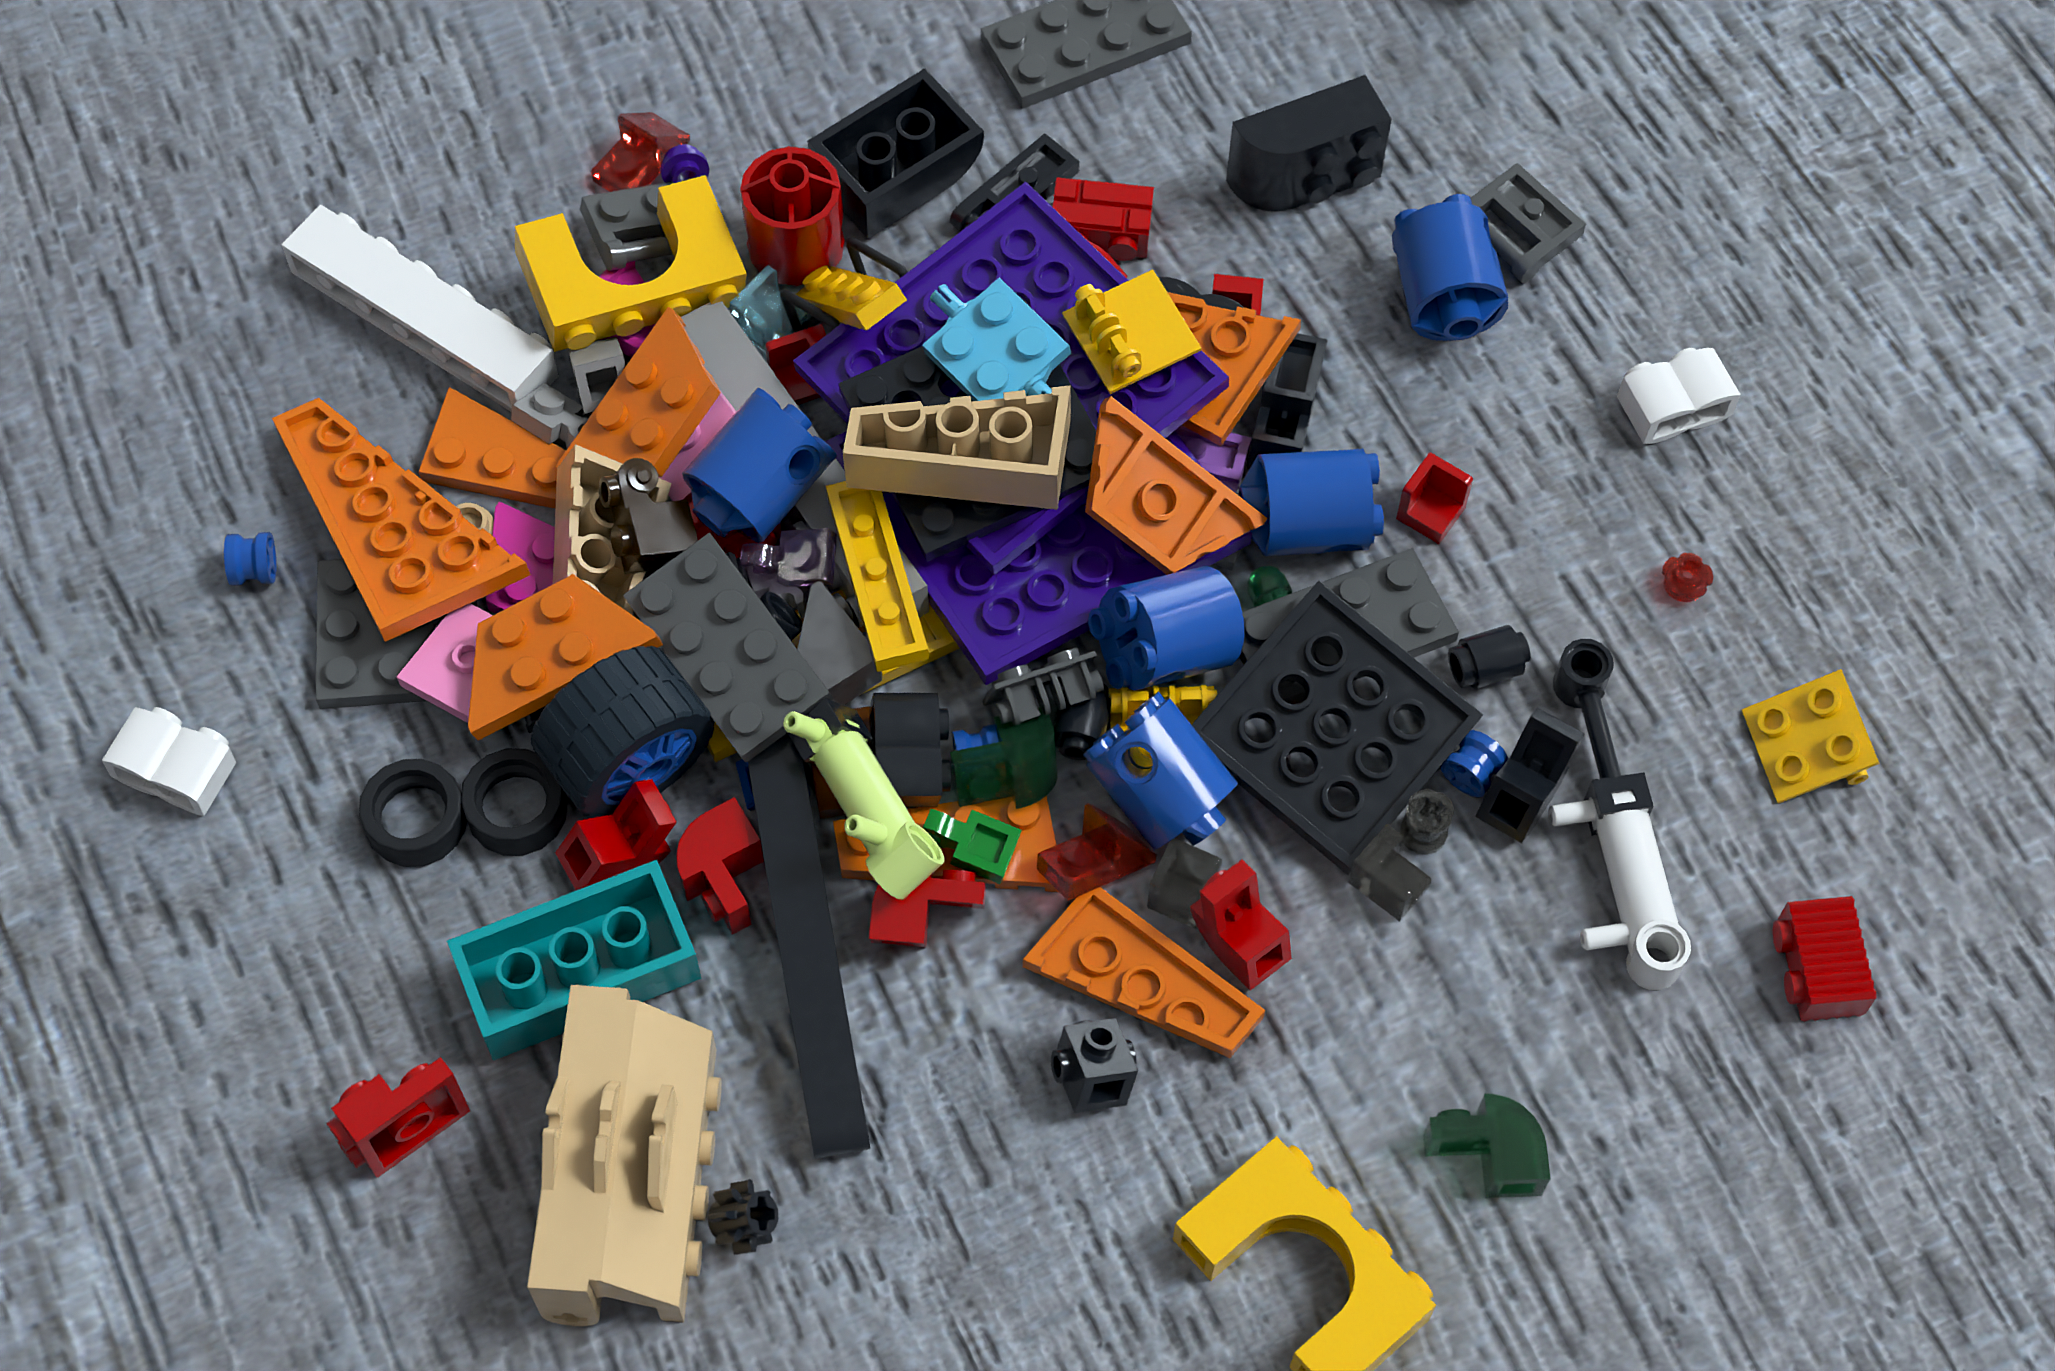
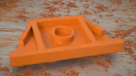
M667 307L555 466L556 468H558L576 444L620 463H624L632 458H642L649 461L656 468L658 477L664 475L721 394L713 376L704 366L705 361L700 351L689 338L684 328L686 325L683 319L673 309Z
M1112 396L1103 400L1099 409L1085 513L1166 575L1185 568L1197 559L1229 544L1230 541L1248 531L1264 525L1268 519L1120 402Z
M572 574L478 623L468 718L469 731L479 741L549 704L554 696L569 684L573 678L593 666L596 662L608 658L616 652L628 650L632 647L653 646L658 648L663 645L662 641L649 626Z

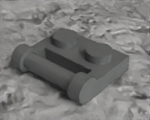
M1518 163L1471 197L1472 205L1480 207L1484 213L1491 209L1533 247L1525 253L1488 220L1493 248L1512 267L1511 274L1521 283L1531 280L1543 265L1584 234L1586 223Z
M673 182L582 196L580 212L608 271L623 269L626 267V263L673 255L666 236L622 243L665 235L657 216L658 188L674 184Z

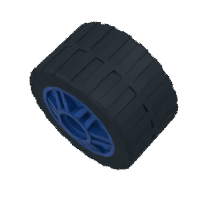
M637 646L628 650H621L608 658L596 662L562 688L552 701L545 706L539 719L536 720L532 731L531 745L534 752L584 817L595 818L613 814L634 782L652 779L660 794L671 784L673 785L695 764L698 757L707 748L714 732L715 721L711 717V712L662 650L653 646Z

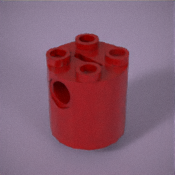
M788 146L770 150L756 158L744 172L740 188L743 218L748 237L747 249L751 263L758 270L762 281L768 284L804 285L802 282L810 273L823 266L828 268L836 267L842 259L845 239L842 231L841 184L837 170L826 157L807 148Z

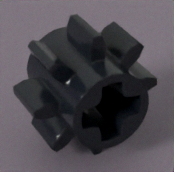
M752 1180L734 1182L730 1184L729 1189L715 1191L713 1196L716 1202L710 1207L707 1216L709 1229L716 1238L715 1243L717 1245L732 1243L734 1255L756 1252L757 1245L772 1243L773 1238L770 1233L777 1226L779 1214L777 1205L770 1196L771 1192L769 1190L754 1192Z

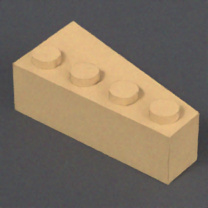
M1071 385L1051 387L1050 394L1026 396L1025 390L1003 392L1002 399L971 402V396L950 398V402L943 405L923 406L921 401L851 408L843 449L846 486L848 488L1057 510L1071 421Z
M575 444L557 468L553 584L574 574L632 615L634 610L623 595L643 581L645 572L624 574L621 558L614 554L611 545V530L615 523L612 507L605 508L599 497L600 478L615 474L623 463ZM659 478L656 487L648 494L649 498L655 503L666 502L672 483Z

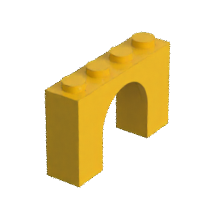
M706 175L658 188L657 216L675 259L668 270L661 276L643 284H616L594 274L581 259L563 213L515 226V254L554 352L567 348L571 350L583 349L596 340L614 335L629 336L635 334L643 327L656 324L667 307L673 309L681 317L709 302L712 305L722 301L728 308L737 301L744 299L747 273Z
M1276 1136L1175 1223L1172 1240L1210 1281L1216 1278L1257 1241L1271 1234L1299 1232L1321 1240L1336 1253L1345 1268L1349 1283V1297L1343 1309L1294 1352L1289 1368L1292 1371H1374L1430 1320L1436 1304L1431 1300L1433 1293L1427 1283L1417 1273L1411 1270L1406 1273L1391 1258L1393 1251L1382 1235L1372 1228L1366 1231L1351 1215L1353 1213L1352 1206L1339 1190L1333 1186L1326 1189L1312 1174L1314 1168L1307 1156L1294 1145L1287 1147Z

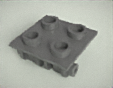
M1072 648L1047 658L1049 663L1042 666L1041 669L1030 672L1028 665H1021L998 674V680L991 684L992 688L983 699V705L986 706L1003 700V702L996 704L1002 724L1012 722L1016 726L1040 716L1032 690H1034L1043 715L1051 714L1050 704L1044 689L1046 685L1050 688L1058 710L1066 709L1059 681L1061 682L1069 707L1087 700H1093L1096 698L1097 692L1104 690L1099 672L1097 670L1089 672L1087 668L1097 655L1095 651L1080 655L1078 648Z

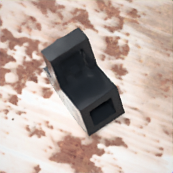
M1537 708L1530 716L1510 758L1495 775L1475 817L1523 843L1558 790L1585 734Z

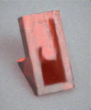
M653 112L620 114L617 118L621 138L591 169L592 180L609 192L649 186L660 174V166L667 151L677 145H687L690 141V135Z
M1086 803L1082 834L1039 852L1037 856V870L1069 901L1156 863L1157 854L1126 824L1096 806Z

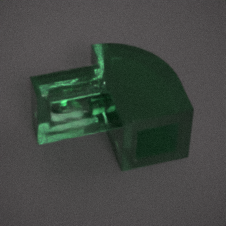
M1038 708L1040 712L1039 717L1022 722L1016 726L1012 722L1002 724L999 716H995L994 725L999 742L950 752L954 791L959 807L1012 797L1016 809L1040 801L1052 791L1058 780L1054 728L1049 715L1044 716L1041 709Z
M1484 1093L1477 1109V1115L1471 1116L1470 1111L1465 1109H1449L1439 1112L1436 1115L1437 1117L1429 1118L1423 1134L1425 1157L1481 1155L1486 1198L1543 1195L1551 1179L1546 1138L1537 1119L1523 1105L1502 1095Z

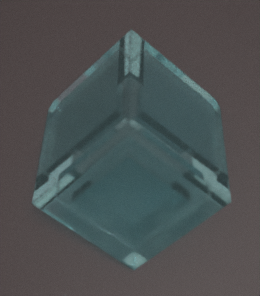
M769 265L739 293V296H736L730 302V310L734 319L750 341L765 353V344L768 341L794 333L780 298L781 292L778 289L777 271ZM794 305L802 325L807 320V313Z

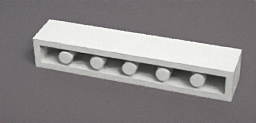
M320 204L281 244L291 273L510 412H512V405L543 384L550 386L559 377L553 348L542 336L536 333H531L530 335L517 328L512 320L502 311L495 308L490 311L477 303L474 297L462 286L457 284L450 286L437 278L434 271L422 261L415 260L412 262L399 254L398 250L387 239L380 236L374 238L362 231L359 225L345 213L337 215Z

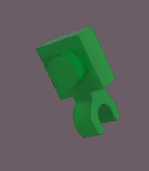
M930 809L923 829L928 832L940 848L955 850L950 861L951 865L974 872L976 875L998 884L1001 883L1022 832L1019 828L971 810L966 823H963L941 811Z

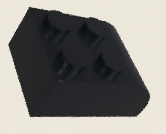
M924 68L807 141L808 149L826 157L837 170L841 184L843 212L869 239L944 192L961 179L980 154L984 142V130Z
M1363 75L1232 122L1226 181L1233 193L1244 203L1260 210L1273 212L1291 210L1308 203H1320L1330 198L1333 194L1346 189L1367 186L1375 179L1381 177L1392 118L1367 76Z

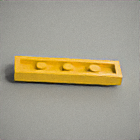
M823 266L810 273L802 282L805 287L796 293L799 297L836 318L840 323L866 331L907 301L897 283L833 266L831 268Z
M846 481L826 485L828 503L876 671L880 672L929 660L928 646L882 491L848 488Z

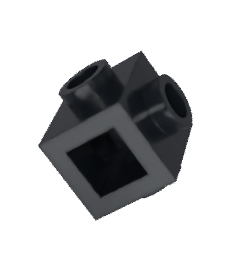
M1116 1018L1099 1021L1083 1020L1075 1024L1064 1025L1057 1049L1053 1050L1051 1054V1069L1054 1079L1057 1083L1063 1084L1074 1113L1127 1106L1138 1068L1136 1066L1134 1046L1129 1039L1124 1038Z

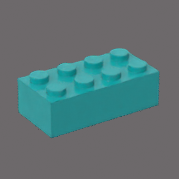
M657 860L447 940L483 1039L493 1061L563 1034L571 985L628 989L631 1000L644 1002L702 979L695 950Z

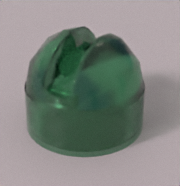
M1270 565L1261 566L1252 571L1247 582L1248 595L1254 607L1292 593V588L1286 576L1278 568Z

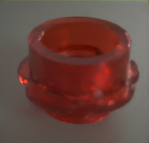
M1682 553L1678 558L1670 557L1662 568V574L1665 576L1663 583L1666 592L1673 599L1681 602H1691L1702 597L1707 592L1706 587L1710 586L1713 582L1711 567L1707 564L1704 565L1702 558L1693 553ZM1689 572L1692 578L1683 576V573Z

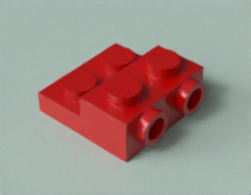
M439 1057L431 1064L423 1063L411 1069L402 1078L400 1086L393 1091L380 1074L370 1081L362 1080L353 1084L343 1092L339 1103L331 1108L335 1117L326 1124L353 1166L357 1169L366 1163L375 1177L378 1178L468 1114L470 1109L453 1072L444 1060Z

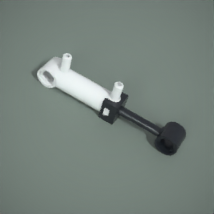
M1578 639L1566 646L1562 653L1553 678V690L1557 698L1565 705L1582 709L1600 779L1591 781L1583 801L1551 805L1548 810L1549 820L1555 827L1588 822L1591 835L1599 836L1620 916V924L1583 929L1580 932L1582 947L1588 951L1627 945L1629 953L1626 958V967L1631 979L1645 989L1663 990L1670 987L1678 979L1690 955L1691 943L1686 931L1678 924L1649 815L1654 806L1645 773L1621 775L1601 701V698L1605 695L1604 691L1614 668L1613 657L1609 649L1601 642L1593 639ZM1573 670H1585L1589 672L1593 676V678L1580 677ZM1657 948L1667 954L1670 961H1656L1648 954L1646 949Z

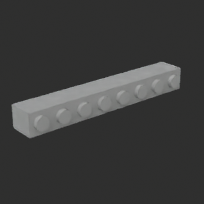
M722 301L712 305L709 302L681 316L686 325L684 328L689 338L697 346L705 361L704 366L706 370L713 376L719 390L736 411L757 388H761L778 402L782 410L787 404H792L800 410ZM813 426L807 430L812 436L821 438ZM835 458L787 513V517L793 524L791 525V530L797 544L803 552L812 551L819 561L817 563L819 573L830 590L838 588L843 591L847 597L846 602L854 616L852 621L860 628L864 625L826 494V485L846 481L845 471ZM898 545L919 618L929 613L928 586Z

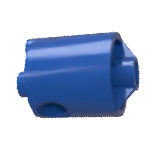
M1454 194L1444 199L1442 203L1428 205L1419 210L1407 209L1396 215L1394 218L1395 230L1391 235L1392 248L1397 255L1401 286L1411 327L1416 333L1431 340H1464L1488 330L1500 321L1508 309V294L1497 252L1491 243L1488 217L1482 209L1472 205L1471 198L1468 195Z
M757 388L683 471L682 476L691 489L694 505L692 511L706 527L722 538L731 530H736L748 539L761 543L834 461L837 454L825 441L817 436H812L807 431L812 426V422L802 411L792 404H787L782 410L778 402L763 389Z
M1364 449L1257 455L1239 487L1238 495L1268 518L1264 525L1250 530L1252 532L1251 539L1261 550L1262 555L1281 556L1369 550L1370 545L1374 543L1375 536L1382 535L1384 530L1381 504H1374L1372 484H1378L1380 476L1377 454H1366Z
M1207 565L1108 589L1100 601L1099 608L1092 609L1088 617L1090 632L1094 638L1099 640L1102 655L1106 661L1107 679L1113 688L1116 689L1127 687L1135 691L1232 666L1239 658L1244 643V618L1239 599L1227 578L1219 570Z
M1157 692L1134 711V714L1125 721V724L1128 726L1125 731L1117 723L1100 736L1083 755L1088 760L1086 766L1153 850L1162 847L1181 833L1193 847L1207 838L1226 821L1216 805L1238 783L1169 697L1165 700L1161 693ZM1138 747L1148 751L1152 758L1142 754Z

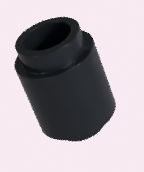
M1504 625L1462 638L1458 641L1457 646L1448 649L1449 666L1456 683L1461 688L1471 685L1472 688L1478 689L1523 675L1525 663L1531 659L1530 648L1522 632L1516 633L1510 625Z
M1104 683V690L1097 692L1095 699L1070 707L1062 690L1066 709L1058 710L1057 708L1051 742L1064 757L1079 761L1087 760L1083 754L1107 731L1111 712V699L1108 697L1109 688Z

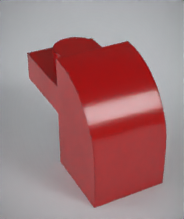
M652 779L637 781L633 783L613 814L576 821L555 854L575 890H579L654 860L661 863L671 852L665 838L677 821Z
M733 797L701 814L689 824L678 844L677 866L687 901L700 895L712 920L717 922L723 919L732 935L750 926L751 919L748 904L734 882L733 877L764 862L760 838L738 801Z
M1243 859L1228 870L1218 871L1211 876L1204 888L1200 890V899L1190 906L1191 914L1200 933L1215 955L1251 991L1292 959L1289 930L1260 903L1257 873Z
M943 870L942 879L933 878L932 873L904 899H897L891 896L878 884L872 901L869 940L871 943L926 948L930 904L984 909L986 884L985 882H975L976 873Z

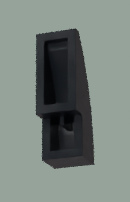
M1297 333L1266 379L1252 436L1247 469L1251 468L1259 454L1303 452L1328 339Z

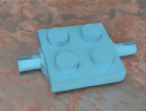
M1000 277L975 299L963 303L946 284L938 287L940 293L937 290L932 293L930 300L949 318L946 324L922 345L924 352L967 396H971L973 401L1002 399L1003 392L1025 390L1026 396L1051 393V388L1046 384V381L1052 370L1071 354L1070 346Z

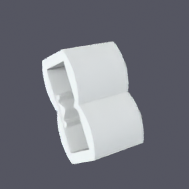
M1687 348L1675 354L1669 362L1655 364L1649 362L1640 363L1632 367L1625 374L1617 394L1619 402L1643 444L1658 443L1673 438L1688 429H1700L1721 422L1734 414L1741 396L1714 348L1698 350Z
M135 707L102 759L109 775L136 790L158 796L174 806L197 815L205 816L236 764L234 756L228 747V740L218 732L206 727H201L199 731L181 727V720L165 709L154 707L152 711Z

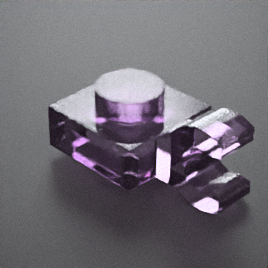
M829 528L781 531L780 546L761 543L742 544L740 565L743 567L753 566V573L755 574L777 573V582L785 587L811 586L819 580L823 585H833L837 533Z

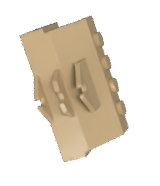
M570 986L558 1077L546 1107L549 1125L548 1128H543L541 1196L527 1288L541 1317L562 1325L590 1326L599 1322L602 1297L657 1308L661 1320L684 1322L689 1276H699L701 1269L702 1242L694 1241L696 1220L705 1221L707 1216L709 1188L708 1186L701 1185L703 1165L712 1166L715 1131H707L709 1111H719L722 1089L721 1078L714 1077L717 1049L713 1032L641 1001L631 1000L629 991L625 988Z

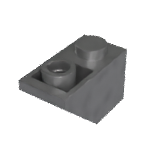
M819 580L812 584L810 588L797 650L833 697L832 701L845 705L881 682L882 671H876L866 633H862L852 621L854 616L846 600L839 593L831 595Z

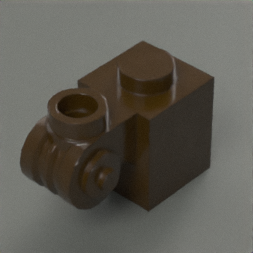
M632 458L625 461L615 474L602 476L599 481L600 501L605 508L612 507L615 523L611 530V545L614 554L621 558L624 574L656 571L663 566L662 564L668 560L671 561L698 541L688 500L655 503L649 498L648 494L651 493L658 483V472L649 461L642 458Z

